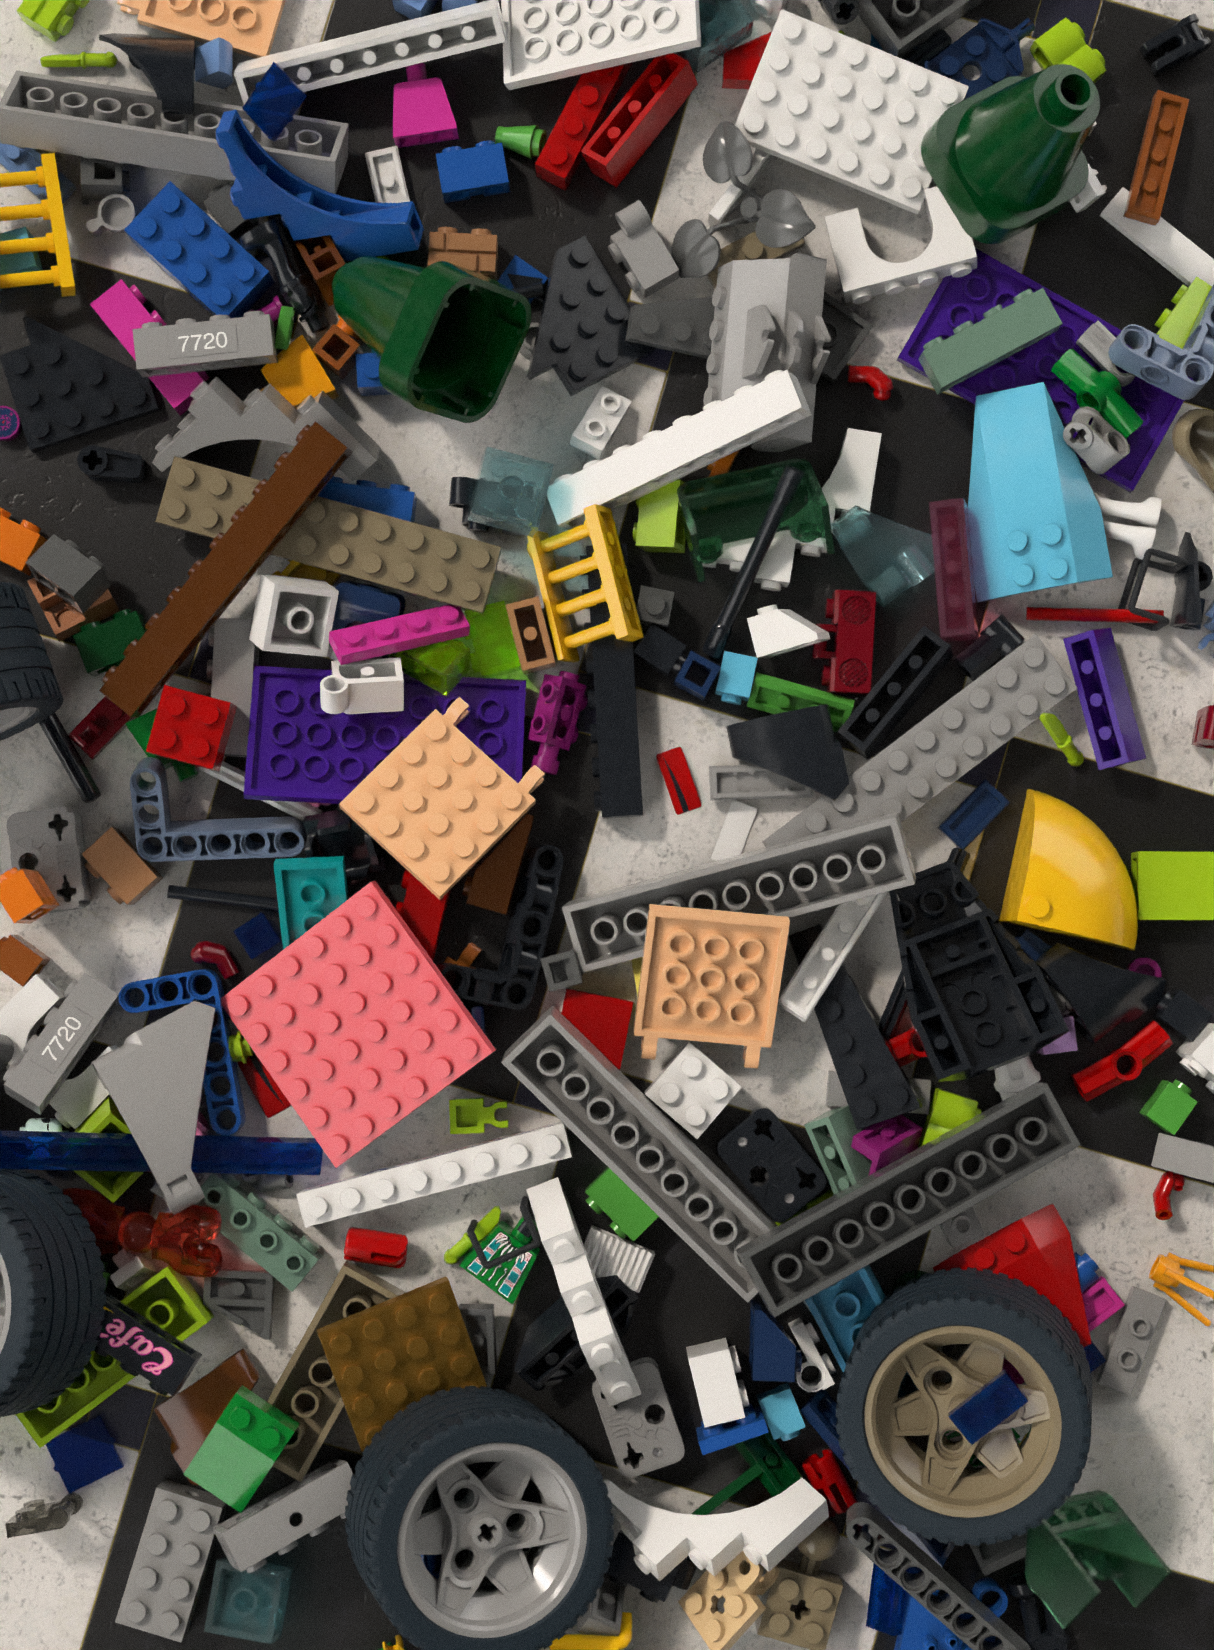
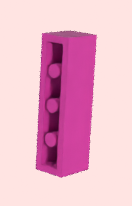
M121 279L90 305L136 361L133 329L142 328V324L148 322L162 323V326L167 324L155 310L149 314L142 305L147 300L134 284L128 288ZM205 371L149 378L176 412L182 415L188 410L193 400L190 396L192 391L202 381H207L210 377Z

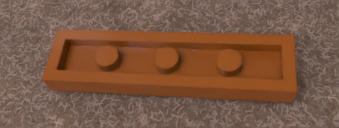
M1157 90L1154 94L1123 217L1156 226L1159 222L1189 99L1161 90Z

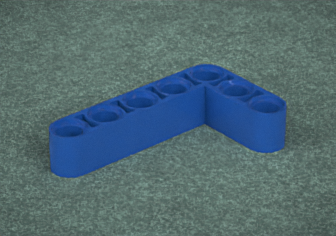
M202 969L126 984L120 990L119 1003L125 1011L130 1013L182 1005L193 1001L215 1008L218 1022L212 1028L210 1045L213 1042L219 1043L224 1049V1056L220 1061L212 1060L209 1054L207 1057L203 1085L212 1129L217 1134L229 1136L238 1132L246 1122V1113L237 1063L233 1062L229 1048L231 1029L228 1014L222 1006L221 998L224 996V990L220 976L213 970ZM202 975L208 976L212 982V988L207 994L200 993L196 987V982ZM169 981L174 982L178 987V995L172 1001L168 1000L163 994L164 985ZM136 987L141 989L145 995V1000L139 1007L133 1005L130 1001V993ZM218 1076H223L229 1080L230 1090L226 1095H222L215 1090L214 1082ZM224 1110L232 1111L235 1114L236 1124L233 1128H227L222 1125L220 1116Z

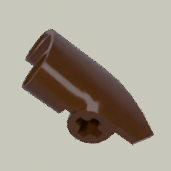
M244 1348L224 1360L207 1375L183 1391L177 1392L153 1408V1411L172 1439L170 1445L171 1452L183 1472L186 1471L239 1388L243 1385L252 1391L261 1374ZM187 1477L191 1484L198 1485Z

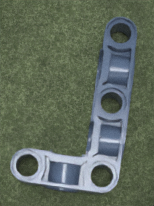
M1214 285L1206 297L1183 349L1161 339L1159 335L1142 326L1131 324L1123 328L1109 347L1108 354L1112 363L1179 399L1190 400L1194 398L1209 381L1214 372Z

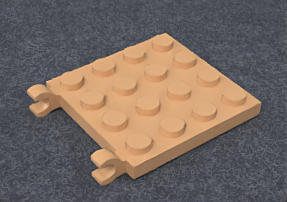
M118 0L117 4L121 5L120 10L122 12L132 15L138 14L137 21L140 25L184 38L195 39V41L207 43L219 37L232 44L233 52L253 58H260L270 54L286 0Z
M458 697L450 705L444 715L435 709L339 803L342 811L439 900L535 804L536 799L530 794L544 781L543 776L545 775L543 771L534 765L523 776L521 781L517 783L455 726L469 714L467 709L470 707L461 697Z
M649 904L633 1029L634 1036H642L641 1058L655 1060L658 1038L744 1045V1068L758 1069L761 1047L771 1048L790 926L789 917Z

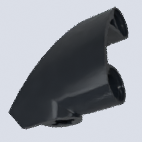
M828 704L773 714L726 726L732 757L737 760L756 765L786 777L834 801L849 785L842 746L839 740H835Z

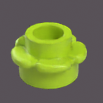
M237 1031L236 1035L229 1036V1048L233 1062L242 1061L243 1064H246L248 1056H253L252 1048L240 1031Z

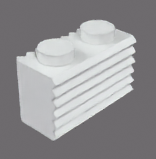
M591 1225L583 1245L595 1277L617 1275L633 1291L639 1293L655 1256V1251L627 1239L623 1240L613 1233Z

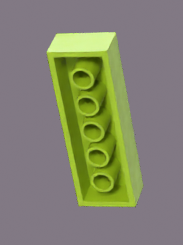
M175 1262L169 1264L121 1300L122 1303L181 1341H184L214 1317L210 1309L203 1305L202 1298ZM91 1351L90 1354L92 1356L88 1364L83 1366L84 1370L80 1376L75 1377V1382L69 1388H65V1392L39 1408L15 1415L39 1448H41L136 1376L125 1372L120 1367L121 1362L111 1355L104 1357L95 1351Z

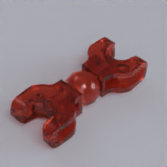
M77 1188L62 1190L64 1195H68L73 1200V1203L79 1206L78 1208L83 1213L81 1216L87 1219L90 1225L89 1229L91 1232L93 1231L97 1241L95 1243L96 1246H99L101 1255L105 1253L118 1254L120 1247L133 1255L145 1254L151 1251L152 1259L164 1261L176 1272L186 1276L203 1278L213 1277L222 1268L223 1261L220 1248L215 1244L209 1243L218 1236L222 1229L221 1214L216 1209L192 1205L175 1215L172 1212H159L157 1219H155L153 1215L144 1211L131 1212L126 1215L125 1207L113 1205L104 1196L93 1190ZM203 1222L210 1223L208 1225H200ZM198 1259H209L212 1261L200 1262Z

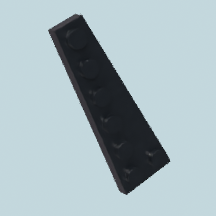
M822 924L789 935L798 965H800L824 926ZM843 962L814 1007L856 1129L860 1130L922 1108L923 1106L904 1070L899 1066L889 1043L884 1039L874 1016L864 1003L858 992L859 989L851 975L848 974Z

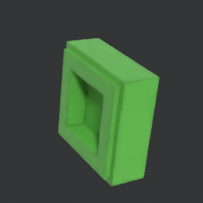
M283 305L281 307L275 348L284 350L289 348L295 315L293 307Z

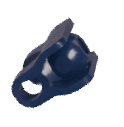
M354 581L342 582L335 587L339 591L332 631L347 628L354 621L369 623L404 615L406 599L400 594ZM392 654L383 655L382 658H390Z

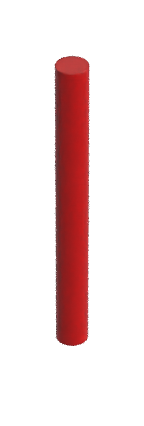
M1026 607V620L1157 623V621L1135 615L1129 609ZM1142 609V610H1145V611H1149V612H1152V613H1155V614L1164 616V610H1146V609Z

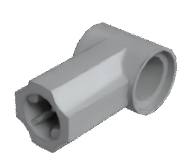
M1098 320L1082 334L1076 344L1103 371L1113 374L1119 380L1121 387L1127 386L1133 381L1135 375L1121 373L1117 370L1115 364L1112 363L1108 351L1116 337Z

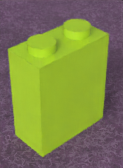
M1138 851L1131 853V882L1136 897L1138 920H1214V852Z

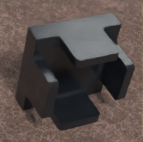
M341 809L304 817L303 824L307 834L304 846L306 858L344 856L347 888L366 885L370 873L387 870L388 862L384 848Z

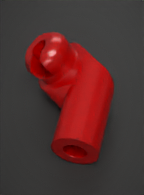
M849 365L848 382L868 383L874 388L873 394L877 400H888L891 397V390L894 388L893 382L880 368Z
M1171 1171L1162 1174L1153 1192L1155 1217L1157 1219L1168 1220L1173 1216L1170 1196L1172 1190L1181 1191L1183 1189L1185 1179L1182 1174Z

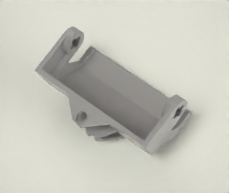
M795 253L783 259L733 260L718 267L717 286L712 295V304L715 306L714 320L709 330L712 344L711 354L706 364L709 379L708 388L703 398L704 406L710 402L724 401L734 396V392L741 387L747 385L755 386L765 381L764 378L774 371L788 370L797 377L812 414L752 443L751 447L754 450L782 452L812 442L816 384L830 354V351L822 350L824 343H830L831 341L822 318L827 259Z

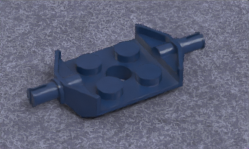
M982 17L975 27L929 62L925 61L923 68L969 86L964 98L965 100L1007 77L1022 75L1024 66L1019 44L1024 37L1035 30V26L1033 23L1030 24L1031 20L1029 18H1026L1013 30H1009ZM967 65L975 66L980 72V77L977 80H968L964 77L962 69Z

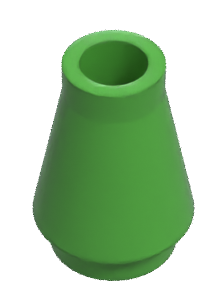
M538 125L498 126L495 136V144L502 143L503 148L530 159H534L535 156L539 157L547 142L546 130L539 129Z

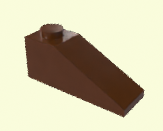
M327 235L293 240L328 306L334 305L332 282L336 272L345 262L332 239Z
M527 814L475 870L474 877L467 876L462 894L468 897L466 904L507 915L535 817L533 815Z

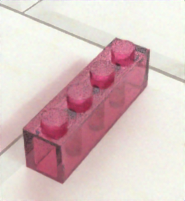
M964 498L929 502L940 637L945 642L979 639L968 506Z

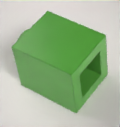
M1176 1079L1173 1083L1162 1080L1139 1113L1166 1133L1175 1135L1198 1101L1189 1096L1192 1090Z

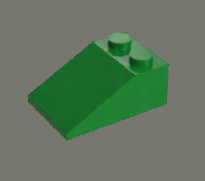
M242 1385L219 1417L183 1475L242 1513L300 1423Z

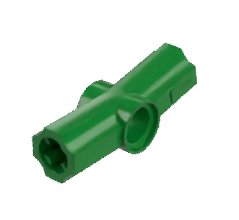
M1073 348L1066 351L1052 367L1051 371L1077 394L1076 400L1080 408L1088 406L1096 409L1125 439L1143 424L1144 421L1121 396L1122 388L1119 380L1110 372H1098Z

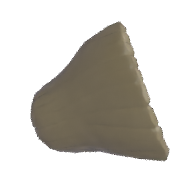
M1207 409L1189 410L1175 424L1172 430V443L1178 455L1198 472L1206 485L1214 493V411Z

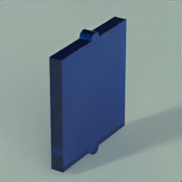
M273 62L262 80L256 83V88L243 106V110L266 136L275 142L288 122L293 121V115L307 95L277 63Z
M100 1415L56 1436L46 1444L55 1463L53 1469L59 1472L69 1494L124 1467L114 1445L116 1439L110 1437Z

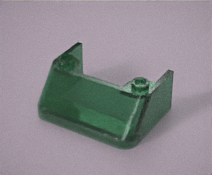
M791 459L688 481L678 487L677 496L690 557L698 582L705 581L703 564L715 562L724 553V543L756 536L786 465L803 471L805 475L793 501L789 504L777 532L789 530L790 535L794 539L804 543L821 538L827 554L834 553L829 506L809 461Z
M1101 1490L1066 1497L1065 1503L1060 1509H1055L1054 1515L1048 1520H1042V1524L1035 1529H1028L1025 1558L1027 1585L1033 1593L1038 1595L1062 1629H1066L1101 1593L1091 1578L1101 1581L1113 1580L1133 1607L1136 1608L1172 1572L1115 1499ZM1079 1561H1081L1082 1564L1084 1565V1569H1083V1567L1080 1565Z

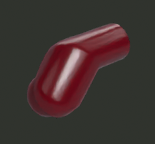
M201 941L190 952L191 958L195 963L207 962L216 964L224 980L240 972L228 949L222 944Z

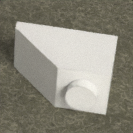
M777 605L757 609L758 615L747 618L757 658H770L830 640L829 632L790 609H778Z

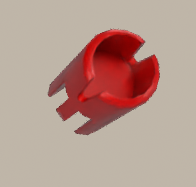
M349 1227L345 1240L344 1259L400 1269L406 1264L408 1238L402 1234Z
M826 1449L822 1450L824 1455L822 1458L815 1453L803 1462L802 1467L812 1487L827 1500L828 1518L830 1519L835 1516V1513L839 1515L845 1513L847 1508L854 1503H858L833 1451Z

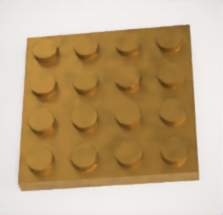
M446 1276L316 1330L362 1452L367 1445L371 1444V1439L376 1432L379 1433L383 1429L382 1426L388 1420L391 1421L394 1418L393 1415L400 1410L404 1411L407 1409L406 1406L415 1401L417 1403L421 1401L420 1398L430 1394L432 1396L435 1395V1392L441 1390L450 1391V1388L461 1387L462 1389L466 1386L487 1387L453 1290Z

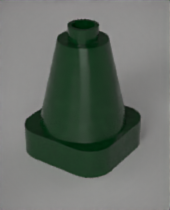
M1057 64L1029 77L1011 76L995 83L947 109L928 129L921 143L922 160L960 225L970 237L985 244L1002 243L1059 212L1084 189L1088 180L1089 169L1086 157L1081 149L1099 113L1100 98L1098 90L1091 78L1082 70L1071 65Z
M363 256L344 264L336 272L332 282L334 306L338 315L380 359L379 379L382 386L388 392L417 409L463 423L478 421L492 409L530 327L531 307L526 297L489 277L446 261L435 262L424 268L372 256Z

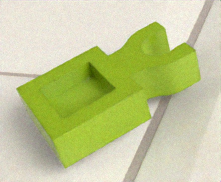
M484 1098L449 1099L450 1134L485 1133V1124H492L498 1128H508L509 1120L500 1121L495 1117V1110L498 1108H508V1101H497L491 1106H484Z

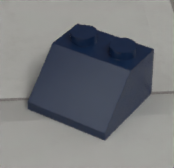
M751 1300L749 1371L752 1380L795 1382V1372H801L802 1353L799 1351V1345L794 1344L791 1335L758 1300Z

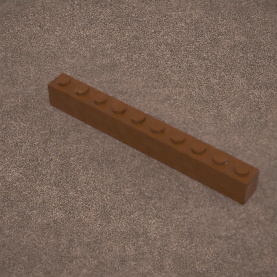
M316 421L312 426L306 425L299 432L295 439L298 443L290 453L284 452L278 458L274 465L276 471L268 480L264 478L258 483L252 492V495L255 496L247 507L242 505L231 518L233 523L225 534L221 532L213 539L209 546L211 552L204 560L199 559L192 565L188 571L190 578L182 587L177 586L172 590L166 599V602L169 603L161 614L157 612L148 620L145 625L147 630L140 640L135 639L127 646L123 652L125 659L118 667L115 665L111 667L102 678L104 685L99 691L130 717H140L352 454L348 447Z

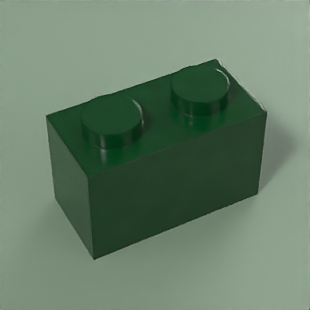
M131 609L119 611L112 615L113 620L101 625L99 621L86 624L80 628L81 633L73 635L87 674L96 677L106 673L114 665L118 667L125 659L123 652L127 646L135 639L140 640L147 631L145 629L146 622L144 617L138 611L132 612Z

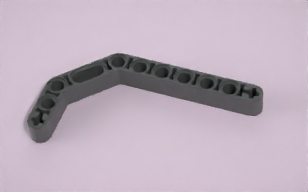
M858 1502L849 1507L846 1513V1534L850 1542L972 1650H1031V1647L1025 1640L872 1505ZM892 1544L896 1548L886 1551L881 1549L880 1546ZM910 1567L922 1569L915 1574L906 1571ZM936 1590H944L948 1592L944 1596H935L932 1594ZM963 1613H970L973 1615V1617L969 1619H961L958 1616ZM989 1636H996L999 1638L994 1642H988L984 1640Z

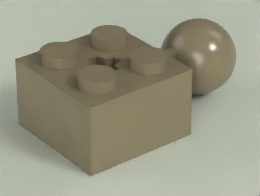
M829 1518L797 1546L802 1553L800 1564L785 1559L777 1564L779 1575L761 1599L766 1609L755 1621L758 1635L810 1650H826L843 1588L840 1575L820 1570L822 1561L830 1558L837 1551L840 1542L839 1531ZM799 1600H804L805 1606L803 1608H793L792 1604L797 1605Z

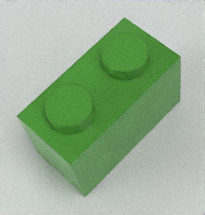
M609 1167L585 1189V1193L589 1196L585 1200L587 1204L598 1215L604 1211L613 1220L609 1226L623 1240L628 1236L634 1242L659 1217Z

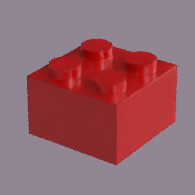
M164 685L146 752L220 772L237 706L231 702Z

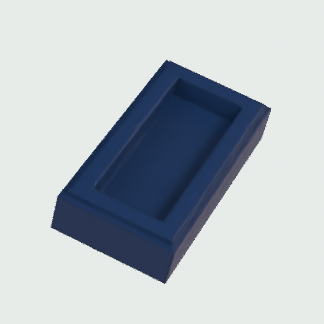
M985 779L937 828L957 848L964 850L1010 802Z

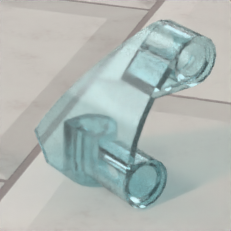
M855 505L830 524L831 530L850 564L867 589L871 592H876V601L882 607H885L911 586L914 587L948 561L949 539L899 524L871 513L860 506Z

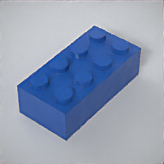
M171 181L124 229L130 240L213 316L229 315L230 318L243 317L244 313L274 283L270 272Z

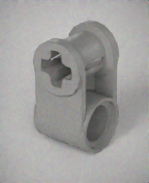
M1088 406L1076 410L1072 416V422L1068 423L1063 432L1066 444L1086 462L1091 470L1098 474H1104L1130 452V447L1125 437L1116 431L1096 409ZM1092 418L1093 421H1092L1091 425H1089L1088 422H1089L1090 419ZM1077 432L1078 434L1073 438L1074 433Z

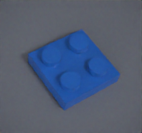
M749 1404L750 1406L743 1408L745 1418L709 1427H704V1423L701 1421L702 1426L697 1427L696 1432L702 1455L769 1433L761 1407L753 1408V1405Z

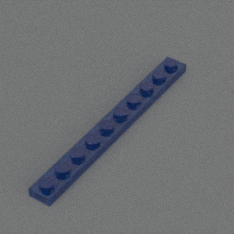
M0 1130V1169L151 1172L132 1134ZM195 1135L191 1170L193 1173L320 1175L323 1149L315 1138Z

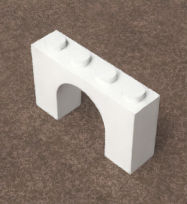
M937 186L924 190V202L933 233L931 242L920 256L908 262H888L879 258L871 251L866 242L858 208L825 216L826 229L845 303H865L875 295L882 293L895 295L903 292L906 289L905 287L919 284V286H929L936 283L939 278L950 275L955 278L963 277L971 273L972 269L977 268V254L973 239L964 231Z
M35 974L0 1010V1034L8 1036L14 1044V1054L6 1066L7 1070L14 1062L20 1063L26 1054L23 1050L29 1039L34 1034L36 1035L37 1030L44 1022L53 1007L58 1008L66 999L63 996L64 993L44 974ZM116 1045L108 1046L99 1057L118 1047ZM91 1064L79 1076L73 1079H66L49 1104L57 1111L54 1116L62 1125L67 1128L72 1126L74 1129H77L111 1096L102 1085Z

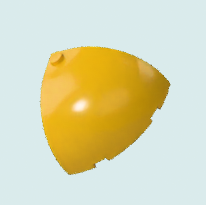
M1028 789L999 921L1135 951L1138 931L1136 897L1130 876L1118 851L1105 833L1078 809L1051 795Z

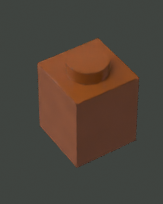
M335 324L330 327L312 349L316 358L342 380L356 365L355 354L363 353L360 344Z
M10 935L8 938L4 936L0 940V970L23 987L35 974H40L51 959L19 935Z

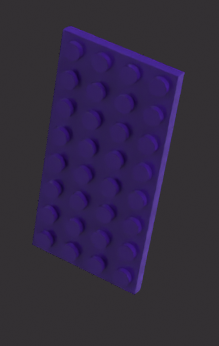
M975 248L977 268L972 269L971 273L963 277L955 278L950 275L943 278L898 356L897 361L927 377L918 360L924 351L923 346L939 336L945 340L955 335L953 330L967 321L971 320L975 324L985 319L983 314L997 305L1001 304L1003 309L1014 303L1013 298L1027 289H1031L1034 293L1044 288L1063 323L1055 333L948 390L975 405L976 396L1044 382L1065 428L1068 423L1072 422L1073 414L1080 407L1076 400L1077 394L1051 371L1052 367L1066 351L1073 348L1098 372L1103 371L1076 342L1098 320L1116 338L1122 330ZM1116 366L1117 370L1121 373H1129L1123 370L1122 368ZM1135 376L1130 384L1121 387V396L1144 422L1126 438L1130 447L1129 454L1104 474H1098L1130 493L1136 487L1185 401ZM1091 418L1090 421L1088 422L1089 425H1091V423H1092V421H1093L1092 418ZM1077 432L1074 433L1073 438L1076 437ZM1076 453L1080 464L1091 470L1086 462Z
M254 666L244 799L339 804L435 709L444 715L458 697H461L470 707L467 709L469 714L455 727L517 783L522 779L526 680L403 674L404 711L329 714L321 708L320 682L323 678L332 675V670Z

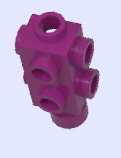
M560 671L559 676L544 675L527 740L540 744L538 754L533 756L531 767L536 765L541 771L551 775H557L560 764L557 758L560 749L569 751L570 745L577 740L579 733L576 727L578 715L587 704L586 685L578 683L579 675L566 671Z

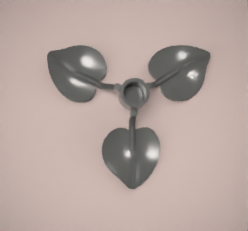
M728 121L719 123L709 138L703 152V166L708 177L714 182L726 183L731 179L734 186L747 193V196L740 205L742 217L711 226L708 230L699 219L685 222L676 232L672 244V258L679 268V276L681 278H700L710 274L716 268L720 260L721 249L718 240L712 234L717 231L739 224L757 222L755 233L760 242L768 247L780 248L800 241L816 227L804 210L800 200L791 191L774 189L766 195H759L755 188H749L739 181L737 176H744L750 172L753 155L744 134L737 126Z

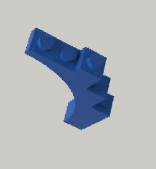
M237 110L223 112L219 126L216 129V140L219 147L224 149L229 160L231 173L236 177L230 190V196L233 205L238 207L244 220L280 214L283 226L288 228L294 241L330 235L344 262L363 256L376 257L418 250L424 227L413 201L400 203L367 202L342 197L318 188L294 175L272 158L251 135Z

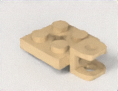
M742 1551L716 1576H713L706 1570L678 1601L710 1650H729L765 1611L766 1607L757 1595H764L776 1581L779 1575L777 1565L770 1572L766 1570L765 1575L762 1576L764 1567L760 1563L758 1565L753 1564L747 1558L744 1551ZM719 1598H725L726 1600L723 1604L724 1613L718 1611L717 1603Z

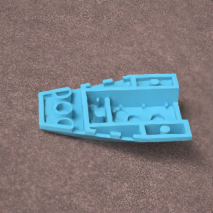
M1044 382L976 396L966 541L977 603L1011 597V595L1113 577L1101 508L1075 451L1064 441L1063 432L1065 428Z

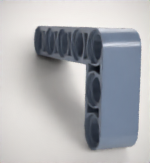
M143 758L138 762L130 777L136 847L138 854L147 861L292 857L298 855L304 848L307 834L303 821L292 816L171 821L166 769L164 764L156 758ZM149 772L155 777L156 781L147 782L143 780L140 773ZM144 805L155 806L159 814L148 813L144 809ZM293 832L299 839L297 841H289L285 839L283 833ZM258 833L263 836L265 841L254 842L249 837V834ZM219 834L225 835L231 842L227 844L220 843L215 836ZM191 836L195 839L196 844L188 845L183 842L181 837ZM156 837L162 842V845L154 846L149 843L147 838Z

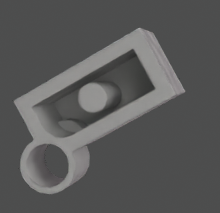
M638 200L615 213L616 220L622 230L610 236L611 244L608 245V249L617 264L622 262L628 271L625 274V278L633 292L639 290L643 298H646L679 278V268L652 225L650 216L641 201Z

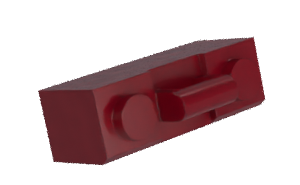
M835 590L832 598L826 599L825 618L831 619V624L815 625L829 633H834L833 652L826 651L827 641L813 644L812 658L829 660L828 666L823 665L821 680L822 686H827V692L866 697L871 691L876 592Z

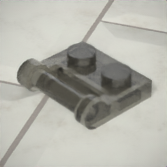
M71 1492L62 1501L45 1504L44 1499H37L24 1503V1508L15 1511V1515L5 1524L7 1538L63 1528L69 1522L70 1515L76 1514L82 1508V1497L76 1492Z

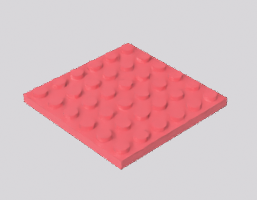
M372 881L221 998L222 1006L335 1168L342 1165L496 1051L493 1044L376 881Z

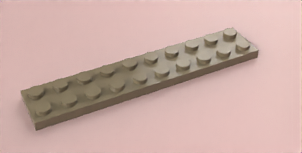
M174 456L155 522L214 539L221 532L225 534L233 524L231 518L242 505L247 507L255 497L252 495V492L261 480ZM317 496L270 555L484 614L502 548Z

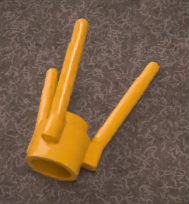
M1170 1252L1167 1254V1257L1159 1254L1149 1273V1279L1155 1281L1153 1287L1165 1292L1205 1326H1210L1211 1321L1170 1286L1176 1288L1181 1283L1214 1299V1291L1183 1276L1185 1269L1181 1268L1180 1265L1213 1273L1214 1266L1181 1258Z

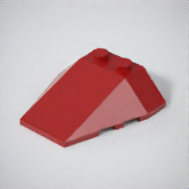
M1053 1203L1011 1223L933 1267L934 1272L942 1269L951 1271V1268L967 1270V1267L977 1268L978 1271L986 1269L992 1270L995 1274H999V1272L1006 1274L1010 1279L1016 1278L1022 1281L1023 1285L1027 1287L1030 1285L1036 1289L1039 1295L1043 1294L1047 1297L1052 1306L1056 1305L1062 1312L1063 1318L1066 1317L1071 1323V1329L1076 1331L1080 1339L1079 1344L1083 1345V1348L1092 1344L1071 1236Z

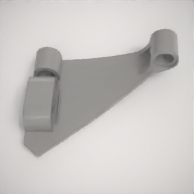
M193 1001L134 1032L125 1039L124 1045L91 1062L104 1088L108 1090L136 1141L173 1215L205 1198L191 1170L215 1008L197 1001Z

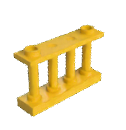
M55 153L41 154L42 166H37L36 170L0 173V188L38 184V187L46 188L47 199L41 200V203L0 207V221L43 217V220L51 221L52 232L46 233L44 237L0 241V255L48 250L49 254H56L57 265L51 266V270L0 275V289L53 283L54 287H61L62 297L76 296Z
M597 504L583 508L586 518L584 524L549 537L546 532L534 529L526 531L528 539L527 551L534 563L552 635L551 647L559 661L572 663L580 661L577 647L612 634L618 640L630 642L644 638L611 508ZM587 537L591 538L594 549L591 557L557 569L553 550ZM596 569L599 570L602 581L600 589L565 602L561 582ZM605 601L607 602L611 616L609 621L573 634L569 619L570 614Z

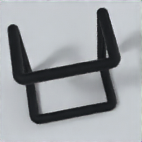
M1150 548L1146 550L1143 560L1134 559L1118 609L1126 608L1138 566L1141 564L1128 609L1135 615L1157 621V623L1129 624L1157 631L1168 625L1170 620L1167 617L1135 607L1147 568L1151 567L1174 574L1187 566L1188 561L1182 557ZM1153 555L1177 564L1170 567L1151 561L1150 558Z
M524 1196L521 1200L520 1211L531 1233L532 1239L530 1241L533 1242L492 1261H487L480 1246V1241H478L474 1232L477 1220H471L467 1233L481 1265L485 1269H491L537 1248L541 1244L539 1231L536 1230L532 1219L535 1221L527 1196Z

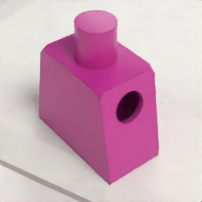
M424 63L406 66L408 82L394 85L393 138L395 145L398 148L459 139L456 121L441 78L427 79Z

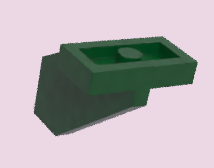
M769 1432L734 1444L751 1468L697 1508L692 1514H714L757 1479L762 1482L770 1495L774 1497L803 1477Z

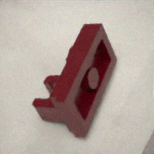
M105 696L69 733L68 737L94 760L126 727L125 723L133 720L135 717H130Z

